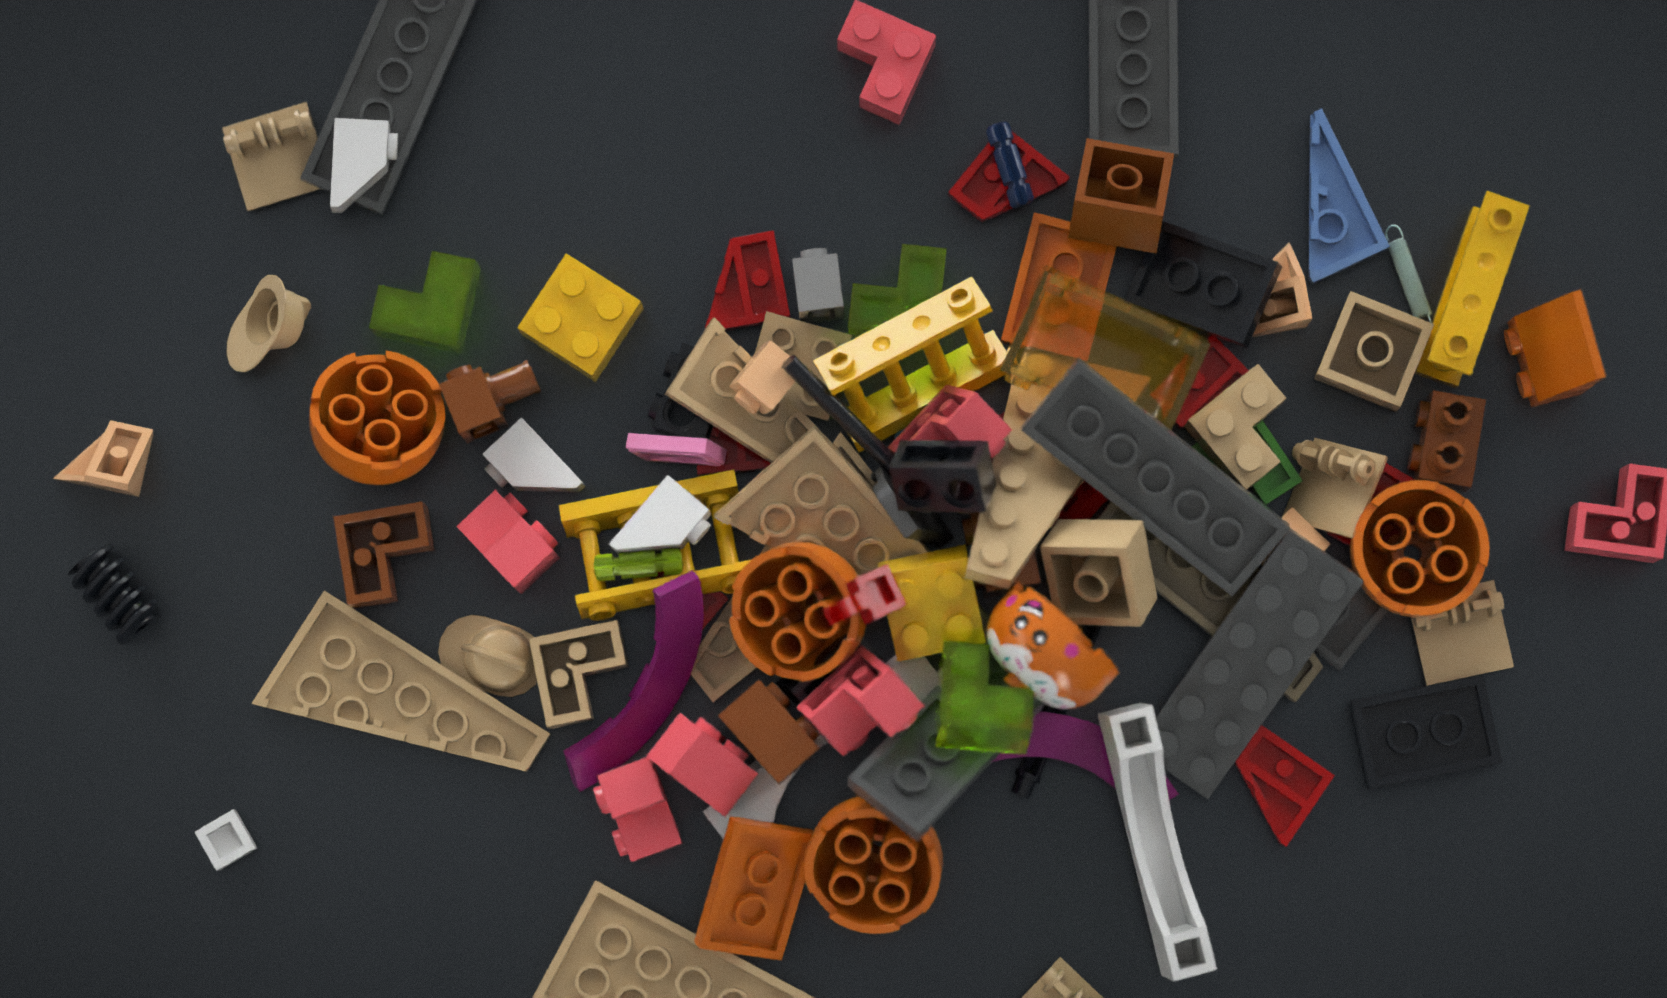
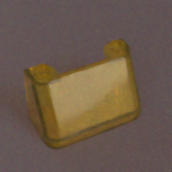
M1043 265L1005 353L1000 371L1007 373L1005 381L1021 389L1029 391L1032 384L1037 386L1043 385L1052 389L1079 357L1167 428L1172 430L1207 354L1210 343L1204 335L1055 268Z

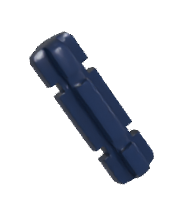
M1007 121L995 123L987 128L986 134L990 146L995 147L993 155L1003 185L1008 186L1006 193L1012 208L1027 206L1033 202L1034 196L1030 184L1025 183L1027 175L1017 145L1012 144L1011 140H1013L1014 136L1010 124Z

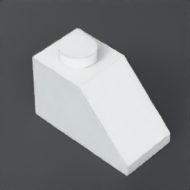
M334 119L330 208L333 213L344 212L388 172L389 160H397L398 133H390L389 121Z
M522 417L483 453V456L490 462L484 470L501 488L509 482L516 491L579 493L585 487L584 483Z
M667 475L609 545L617 554L645 550L662 551V549L667 548L683 549L688 541L696 545L711 527V524L706 521L711 516V513L706 506Z

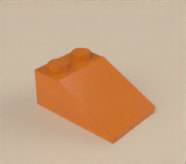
M1582 290L1570 292L1514 316L1507 322L1509 329L1504 330L1505 343L1511 356L1517 355L1521 372L1516 373L1517 386L1523 399L1529 398L1531 407L1581 395L1606 377Z

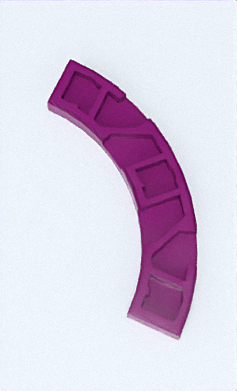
M693 570L653 589L656 608L654 634L656 646L650 664L646 663L638 681L629 693L630 701L614 719L609 717L591 734L563 750L573 785L579 792L599 782L597 775L619 768L654 735L680 698L690 678L702 637L704 617L703 595L700 579Z
M1039 711L993 761L1017 757L1058 759L1092 772L1116 790L1101 727L1092 722L1068 715ZM1166 777L1168 797L1171 800L1179 793Z

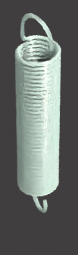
M1390 225L1385 233L1387 241H1389L1387 232L1391 227L1398 228L1402 235V238L1389 243V252L1399 275L1403 292H1405L1407 302H1409L1412 315L1417 318L1428 316L1430 323H1432L1429 316L1432 314V310L1428 304L1429 302H1427L1428 300L1419 279L1420 277H1418L1417 269H1415L1416 267L1409 252L1408 244H1406V240H1403L1404 236L1400 227Z

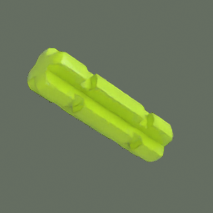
M678 548L662 549V553L658 554L655 553V550L622 552L619 553V557H613V553L600 554L594 558V572L599 581L615 580V576L621 575L622 579L658 576V572H664V576L677 575L682 573L683 570L682 553Z

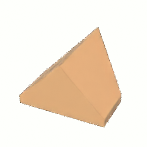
M1290 242L1272 259L1277 261L1282 266V269L1252 337L1306 328L1313 319L1305 276Z
M110 420L105 432L53 479L139 497L153 439V429Z

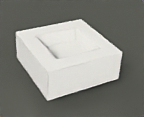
M235 809L194 832L216 871L222 870L258 849Z

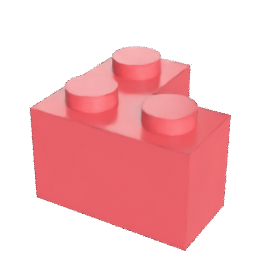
M855 0L837 38V50L873 66L860 94L859 107L900 125L936 46V35Z
M946 384L888 448L895 454L900 440L988 441L990 455L993 458L1004 447V438L1012 429L976 392Z
M1629 463L1619 470L1615 507L1586 502H1577L1570 506L1564 551L1655 563L1663 559L1667 532V469Z
M494 490L456 527L520 594H523L560 558L553 550L559 543L538 520L530 526L522 518L528 510L511 492L503 498Z
M861 645L849 659L840 665L796 708L827 743L844 757L849 751H854L861 747L868 739L869 732L876 725L891 738L897 732L906 730L916 720L917 713L924 705L888 665Z
M681 713L647 755L649 759L724 817L758 775L757 772L744 763L749 757L746 752L729 739L722 746L726 739L722 733L701 717L694 724Z
M646 757L597 775L600 786L593 788L602 814L611 813L612 818L617 822L619 829L611 833L620 857L628 854L630 861L634 863L684 844L657 769L651 759Z

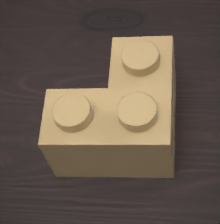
M1257 364L1191 417L1184 427L1220 470L1244 489L1248 490L1281 462L1253 428L1281 406L1286 397L1259 364Z
M618 620L529 638L546 727L555 729L593 721L594 716L586 676L629 667L621 625Z

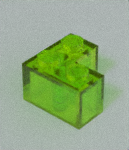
M902 244L897 288L853 283L848 334L860 336L940 294L943 287L947 248Z
M432 251L422 294L378 285L369 329L376 336L462 353L480 266L475 259Z
M944 641L938 669L935 747L1026 754L1032 733L1033 690L1029 688L988 685V644Z

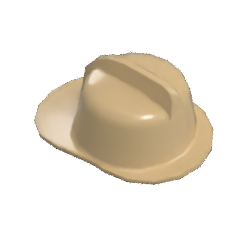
M267 275L261 279L252 297L242 309L230 330L227 341L229 365L235 371L247 372L255 368L269 350L283 349L294 345L301 335L304 321L310 311V301L285 289L282 280L277 275Z
M469 615L455 620L445 629L440 638L438 655L441 665L482 691L498 696L513 697L526 693L537 683L529 638H533V635L519 627L485 616Z

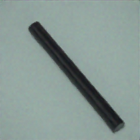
M795 355L790 356L783 363L782 368L891 475L889 466L894 453L836 395L832 396L828 387Z

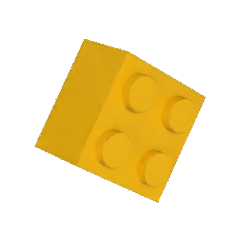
M566 253L517 328L522 336L596 382L644 308L639 299Z
M966 544L878 563V568L886 564L888 565L907 604L887 615L897 662L986 643L974 580L964 578L969 561Z

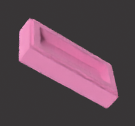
M628 433L626 449L645 461L721 466L725 463L727 452L725 448L707 438Z

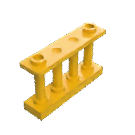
M1486 191L1481 207L1473 206L1471 208L1432 320V324H1434L1414 374L1453 388L1459 386L1462 374L1471 376L1530 205Z
M973 277L958 283L813 360L832 396L843 391L850 405L848 408L881 441L905 429L946 384L974 392L1015 370L1012 359L995 332L992 330L986 334L983 333L978 319L993 310ZM962 328L968 343L944 355L939 339ZM923 349L929 364L905 376L899 361ZM883 370L889 385L865 397L859 382ZM848 434L858 453L863 451L864 449Z
M729 470L676 481L710 510L721 566L695 571L690 542L688 541L683 549H680L683 559L682 573L653 580L650 577L632 578L633 584L608 589L606 581L597 580L594 572V558L600 555L597 535L603 530L622 529L659 485L559 505L561 522L567 538L575 536L580 539L589 588V593L575 595L581 619L590 618L594 621H601L612 618L616 612L655 605L654 588L691 570L700 579L702 595L718 591L733 594L734 589H732L736 577L751 560L739 562L732 525H726L715 519L714 514L739 492L735 471Z

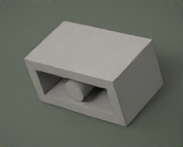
M813 248L801 251V258L792 259L800 321L817 323L844 319V301L837 253L828 254L827 248Z

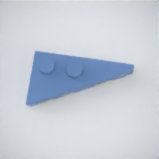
M1322 108L1310 115L1308 280L1311 286L1386 251L1390 247Z

